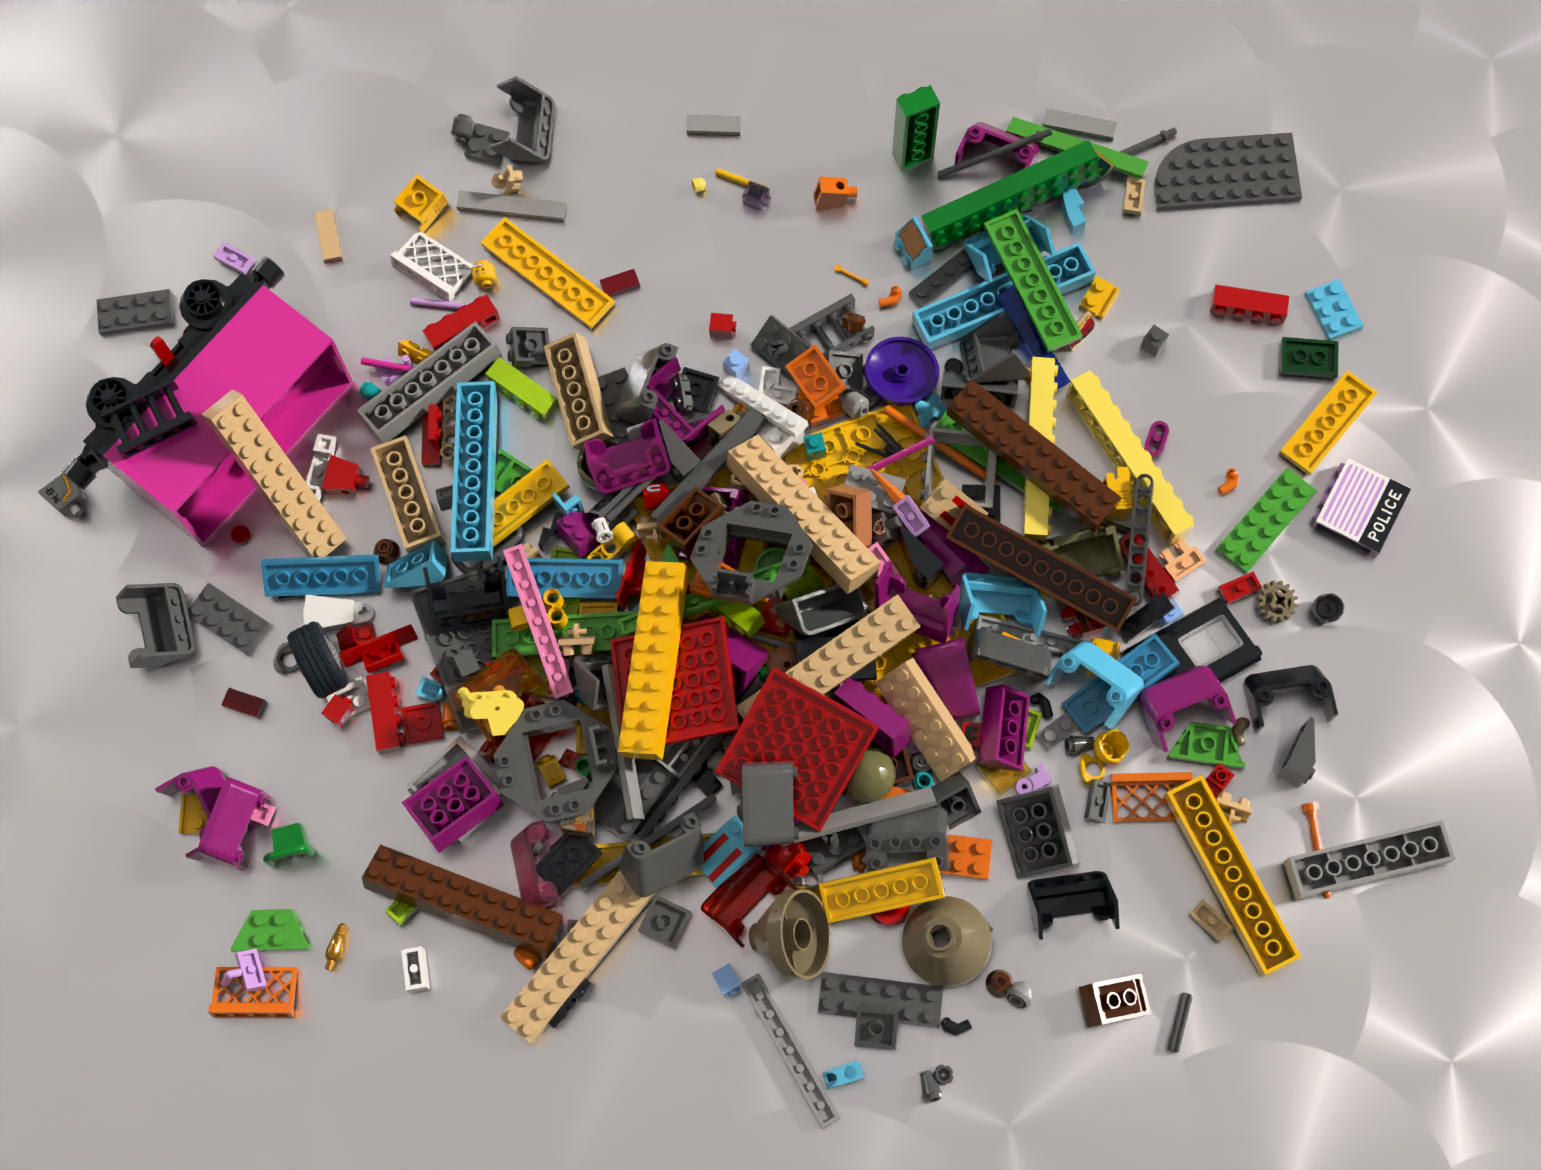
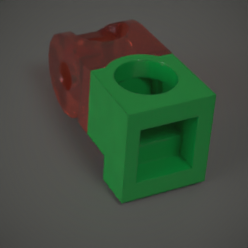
M566 748L558 763L591 782L592 775L588 758Z

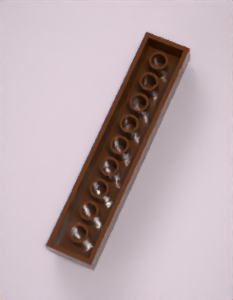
M973 379L947 406L946 415L1094 533L1118 507L1122 497Z
M965 503L945 537L1116 632H1119L1137 600L1135 596Z
M381 844L362 876L364 888L544 959H547L563 927V915Z

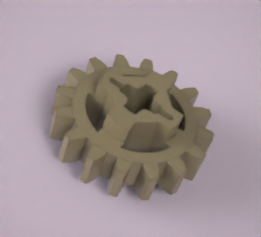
M1274 580L1270 584H1264L1263 588L1258 590L1261 595L1255 597V599L1259 600V603L1255 604V606L1261 608L1258 612L1259 614H1265L1263 619L1270 618V622L1273 623L1277 620L1280 623L1284 619H1290V615L1296 613L1293 608L1298 607V604L1294 603V600H1297L1298 597L1293 596L1295 589L1289 590L1290 584L1283 586V581L1276 583Z

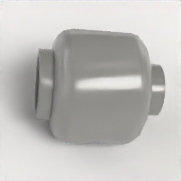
M853 391L843 397L842 409L850 417L858 419L868 413L869 401L859 392Z

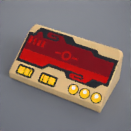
M1086 311L1076 322L1083 337L1066 345L1071 351H1074L1095 328V322L1089 311Z

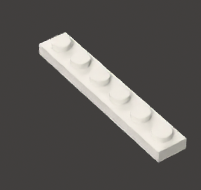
M729 374L717 385L721 392L745 407L753 408L766 417V420L795 438L809 426L807 420L732 374Z

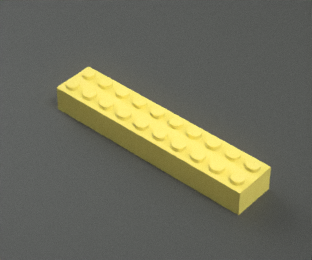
M1091 370L1071 380L1067 391L1068 398L1116 470L1117 467H1129L1130 485L1133 495H1135L1136 479L1139 475L1149 474L1153 478L1154 493L1151 522L1167 546L1170 547L1181 538L1188 537L1194 526L1192 515L1185 511L1181 499L1172 492L1171 484L1164 480L1160 468L1153 464L1150 453L1143 449L1141 440L1137 435L1133 434L1129 422L1122 418L1119 407L1112 403L1106 389L1103 390L1096 374L1093 375ZM1141 479L1140 486L1142 488L1149 487L1150 479ZM1141 497L1138 502L1141 507H1145L1148 505L1149 500L1147 497Z

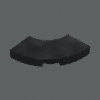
M585 979L574 990L548 1023L550 1026L556 1028L565 1019L571 1009L584 996L591 982Z

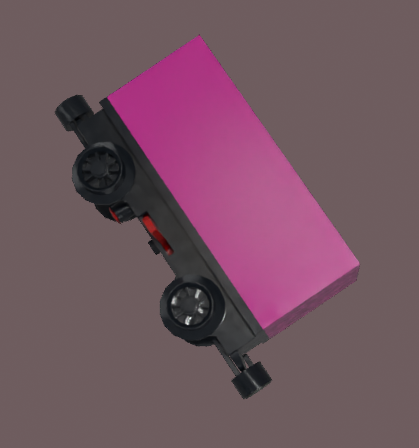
M263 256L252 268L251 274L245 276L241 273L230 286H225L216 280L200 279L187 286L180 298L179 308L181 316L189 325L185 328L182 337L172 350L169 349L165 341L159 336L151 341L150 348L160 362L151 372L148 371L137 384H133L124 378L110 377L99 380L93 385L87 395L86 409L89 417L95 423V429L83 440L85 447L82 453L77 458H73L63 468L62 474L78 488L85 490L96 478L95 474L99 470L109 469L125 482L132 491L202 547L256 487L201 414L228 392L234 390L244 396L283 452L287 454L353 381L333 339L269 290L270 288L273 289L285 277V274L274 261ZM173 378L179 389L173 392L183 412L190 411L197 425L125 460L116 448L122 442L112 422L106 423L100 413L110 406L119 405L158 386L163 380ZM166 395L155 400L165 421H170L176 417ZM148 404L137 409L147 430L157 427L158 423ZM130 413L119 418L129 439L139 436L140 432Z

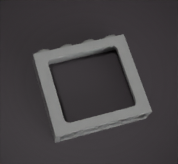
M930 428L929 432L925 433L924 439L933 436L935 443L927 446V452H923L922 463H926V468L921 473V481H924V488H920L919 500L924 502L932 490L936 443L986 446L968 431ZM986 447L988 453L984 499L982 501H973L985 511L991 512L993 508L997 455Z
M460 735L407 783L410 787L407 791L411 795L417 792L461 751L468 755L499 790L500 786L497 774ZM500 791L499 797L503 804H505L509 798L502 795ZM486 818L484 821H482L481 823H479V824H478L477 826H475L473 829H471L470 831H468L466 834H464V835H463L462 837H460L458 840H459L461 843H462L463 841H465V840H466L476 829H478L488 818Z

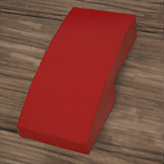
M1220 763L1217 764L1205 779L1215 799L1235 776Z

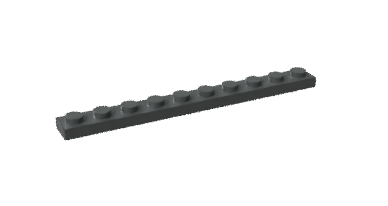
M1054 196L1042 204H1036L1028 210L1019 213L1021 216L1028 215L1035 218L1057 201V197ZM965 248L909 291V296L920 308L974 266Z
M755 677L747 690L736 697L737 706L761 690L764 682ZM726 734L712 736L681 778H674L634 831L637 837L643 840L654 832L655 825L665 818L667 809L677 802L680 792L688 788L690 779L693 775L700 772L703 767L702 763L713 755L715 746L725 739Z

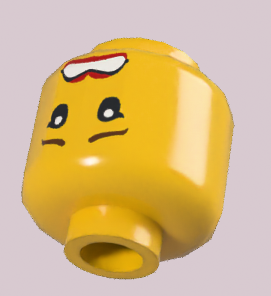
M487 260L477 261L471 269L473 282L478 287L483 289L490 288L497 280L495 267Z

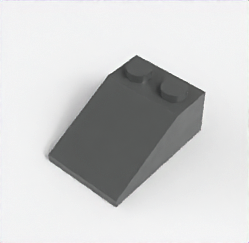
M661 419L658 425L670 463V474L676 480L680 479L683 481L701 460Z
M1310 717L1301 726L1277 774V777L1296 787H1299L1302 783L1306 784L1316 770L1313 768L1316 762L1313 717Z

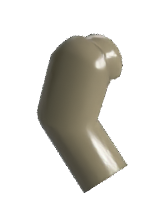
M1244 717L1238 718L1236 720L1237 723H1234L1231 728L1237 746L1246 744L1243 732L1249 727L1250 721Z

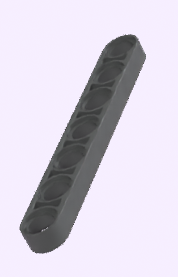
M1149 474L1139 475L1135 485L1125 592L1129 594L1136 592L1139 594V600L1133 607L1142 603L1144 595L1154 493V480ZM1141 479H1150V486L1142 488L1140 486ZM1141 497H1147L1149 503L1145 507H1140L1138 500ZM1139 516L1146 517L1147 522L1144 526L1136 524V519ZM1137 535L1145 537V542L1142 545L1134 543V538ZM1141 554L1143 556L1142 563L1134 564L1132 562L1133 556ZM1134 573L1141 575V581L1137 584L1130 581V577Z

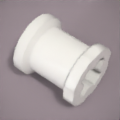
M604 517L597 518L592 522V528L597 534L596 539L600 543H606L613 538V532L608 527L609 522Z

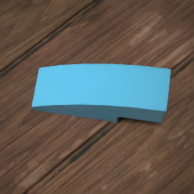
M1076 188L1069 189L1061 194V205L1066 225L1072 235L1085 228L1086 219L1082 214L1084 206L1082 198Z

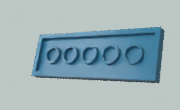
M378 555L261 560L265 597L379 593L382 590Z
M528 558L541 597H543L548 589H556L562 597L615 598L616 591L621 584V577L623 576V560ZM507 564V596L519 597Z
M1155 633L1118 661L1143 679V689L1154 685L1180 665V662ZM1098 676L1061 703L1085 735L1106 721L1115 709L1107 701V693L1112 686Z

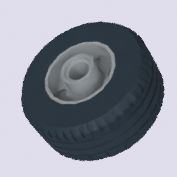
M312 621L308 625L305 624L297 628L296 631L293 630L289 633L287 640L298 668L316 697L325 698L347 686L349 681L340 662V657L319 622Z

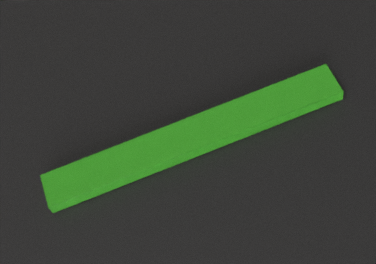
M1012 117L1006 132L1025 138L1036 134L1038 130L1041 132L1048 128ZM1051 129L1053 135L1043 138V141H1035L1034 143L1062 152L1086 140ZM1090 142L1095 150L1115 165L1113 170L1139 179L1143 178L1149 161Z

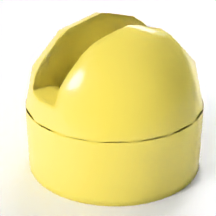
M691 179L695 193L705 189L704 179Z

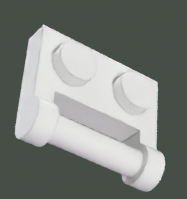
M361 676L349 682L345 688L326 697L329 703L335 694L340 695L359 688L360 692L347 697L352 701L351 705L354 707V711L349 718L370 710L369 695Z

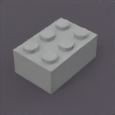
M851 464L844 485L871 490L872 515L884 512L892 513L895 517L897 513L892 507L894 503L873 476L871 469ZM878 472L903 493L906 479Z

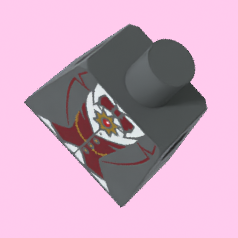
M880 512L873 514L872 544L878 542L883 551H885L898 541L900 537L898 528L903 525L899 516L894 517L892 513Z

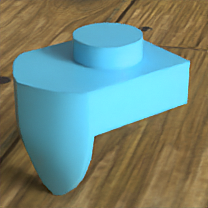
M422 676L415 695L432 702H438L445 696V690L441 683Z

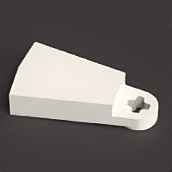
M306 595L303 611L304 625L315 621L319 622L324 631L345 628L349 624H352V626L368 624L374 620L375 610L367 603H358L349 599ZM364 609L370 613L366 615V618L360 615L364 612Z

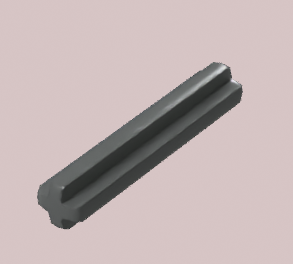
M1183 992L1180 997L1168 1045V1050L1173 1053H1178L1180 1050L1193 995Z

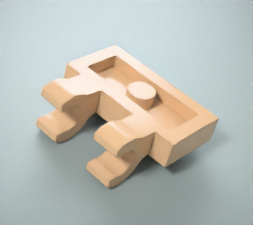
M1183 538L1174 544L1177 551L1182 555L1175 559L1168 548L1159 554L1160 559L1167 564L1163 568L1174 583L1206 562L1196 546L1190 549Z

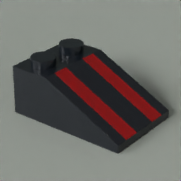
M902 525L899 529L900 537L898 541L914 579L913 582L920 589L924 588L927 591L943 575L945 564Z

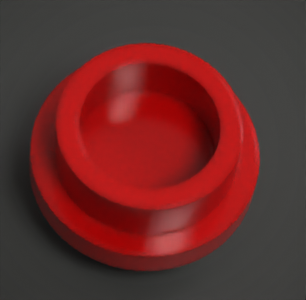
M236 526L231 531V538L237 544H244L250 538V531L246 526Z

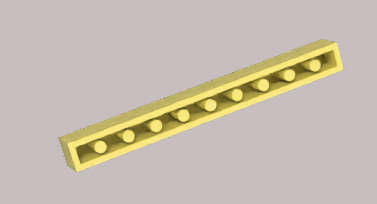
M1032 357L1030 364L1028 424L1055 444V435H1052V429H1055L1056 417H1053V411H1056L1057 400H1053V396L1057 393V383L1054 382V376L1057 377L1058 365H1055V358ZM1025 478L1023 536L1032 541L1045 542L1047 536L1051 535V524H1048V517L1052 516V506H1049V499L1051 498Z

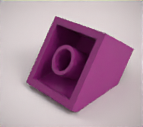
M570 512L556 521L557 535L581 559L594 551L601 543L597 541L596 531L592 528L594 519L588 513Z

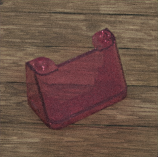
M541 820L527 825L511 840V851L520 897L547 909L564 906L563 899L558 895L556 886L550 881H538L531 844L550 839L549 830L544 821Z

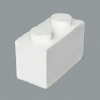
M421 946L401 950L406 991L413 993L430 990L426 950Z

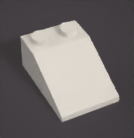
M766 420L752 437L759 435L782 458L802 444L803 436L805 435L804 431H802L795 438Z

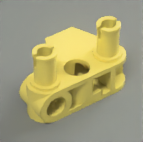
M497 685L493 691L471 693L466 687H462L457 691L459 693L457 697L462 700L464 715L471 719H482L484 727L492 736L507 735L524 709L523 701L517 698L513 691L505 690L502 685Z

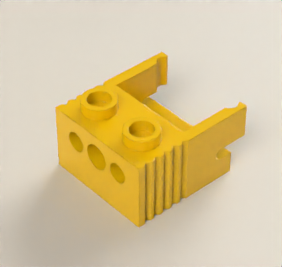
M416 174L413 180L409 182V185L394 200L397 206L393 210L397 215L404 210L421 222V226L418 229L424 233L449 201L444 193Z
M1117 467L1118 479L1114 478V473H1106L1103 483L1122 497L1118 507L1106 520L1127 521L1130 514H1132L1134 496H1131L1129 467Z

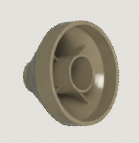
M807 889L787 890L778 895L757 923L750 927L749 943L752 949L758 951L787 979L809 980L817 977L827 963L831 945L830 923L827 921L824 905L819 897Z
M946 896L945 898L924 902L912 912L903 930V952L911 969L925 981L942 987H956L972 981L983 971L992 951V934L985 917L976 907L963 899ZM946 928L951 940L937 947L934 937L938 931Z

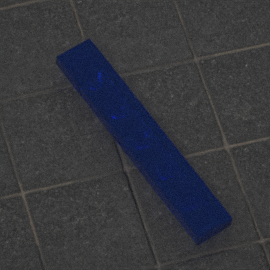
M1012 286L997 295L996 298L1031 356L1055 358V365H1058L1057 377L1054 376L1057 390L1070 383L1071 381L1054 353H1048L1025 305L1014 287Z

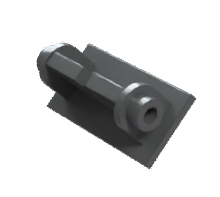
M678 373L670 382L674 397L673 405L678 413L683 410L686 413L692 412L694 407L692 395H685V393L691 392L689 378H687V375Z

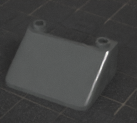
M1005 311L961 339L959 346L968 382L971 379L976 383L1020 380L1031 374L1030 368L1011 351L1010 346H1016L1021 341V330Z

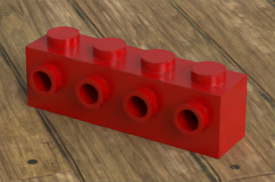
M1131 531L1118 539L1122 557L1126 556L1127 559L1129 556ZM1137 535L1134 538V543L1142 545L1144 540L1140 535ZM1148 547L1144 588L1148 586L1152 592L1149 594L1152 600L1162 592H1165L1172 599L1181 591ZM1136 554L1132 558V562L1136 565L1143 561L1141 554Z

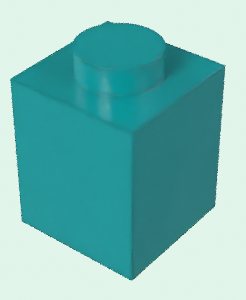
M822 432L803 436L807 462L826 458V447Z

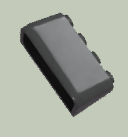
M838 584L775 604L779 618L804 636L813 635L860 619L867 613V605L861 586L847 594Z

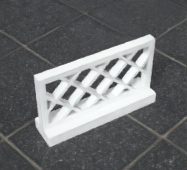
M419 230L398 252L394 251L390 255L393 267L449 302L454 299V294L472 276V264ZM418 238L426 241V245L415 246V242ZM437 248L440 250V254L429 255V249ZM427 249L426 256H416V250ZM407 251H414L415 257H405L403 254ZM443 258H452L455 263L444 264ZM441 259L442 265L431 266L430 260ZM428 260L429 266L421 267L417 261ZM460 267L469 269L467 273L458 274V268ZM456 268V274L445 275V269ZM443 269V276L432 274V270ZM457 279V283L452 287L447 284L446 280Z

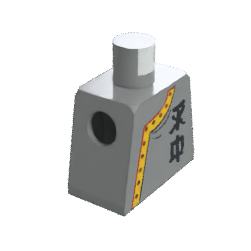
M63 474L38 491L63 516L71 512L77 518L84 513L80 505L86 499L81 489Z

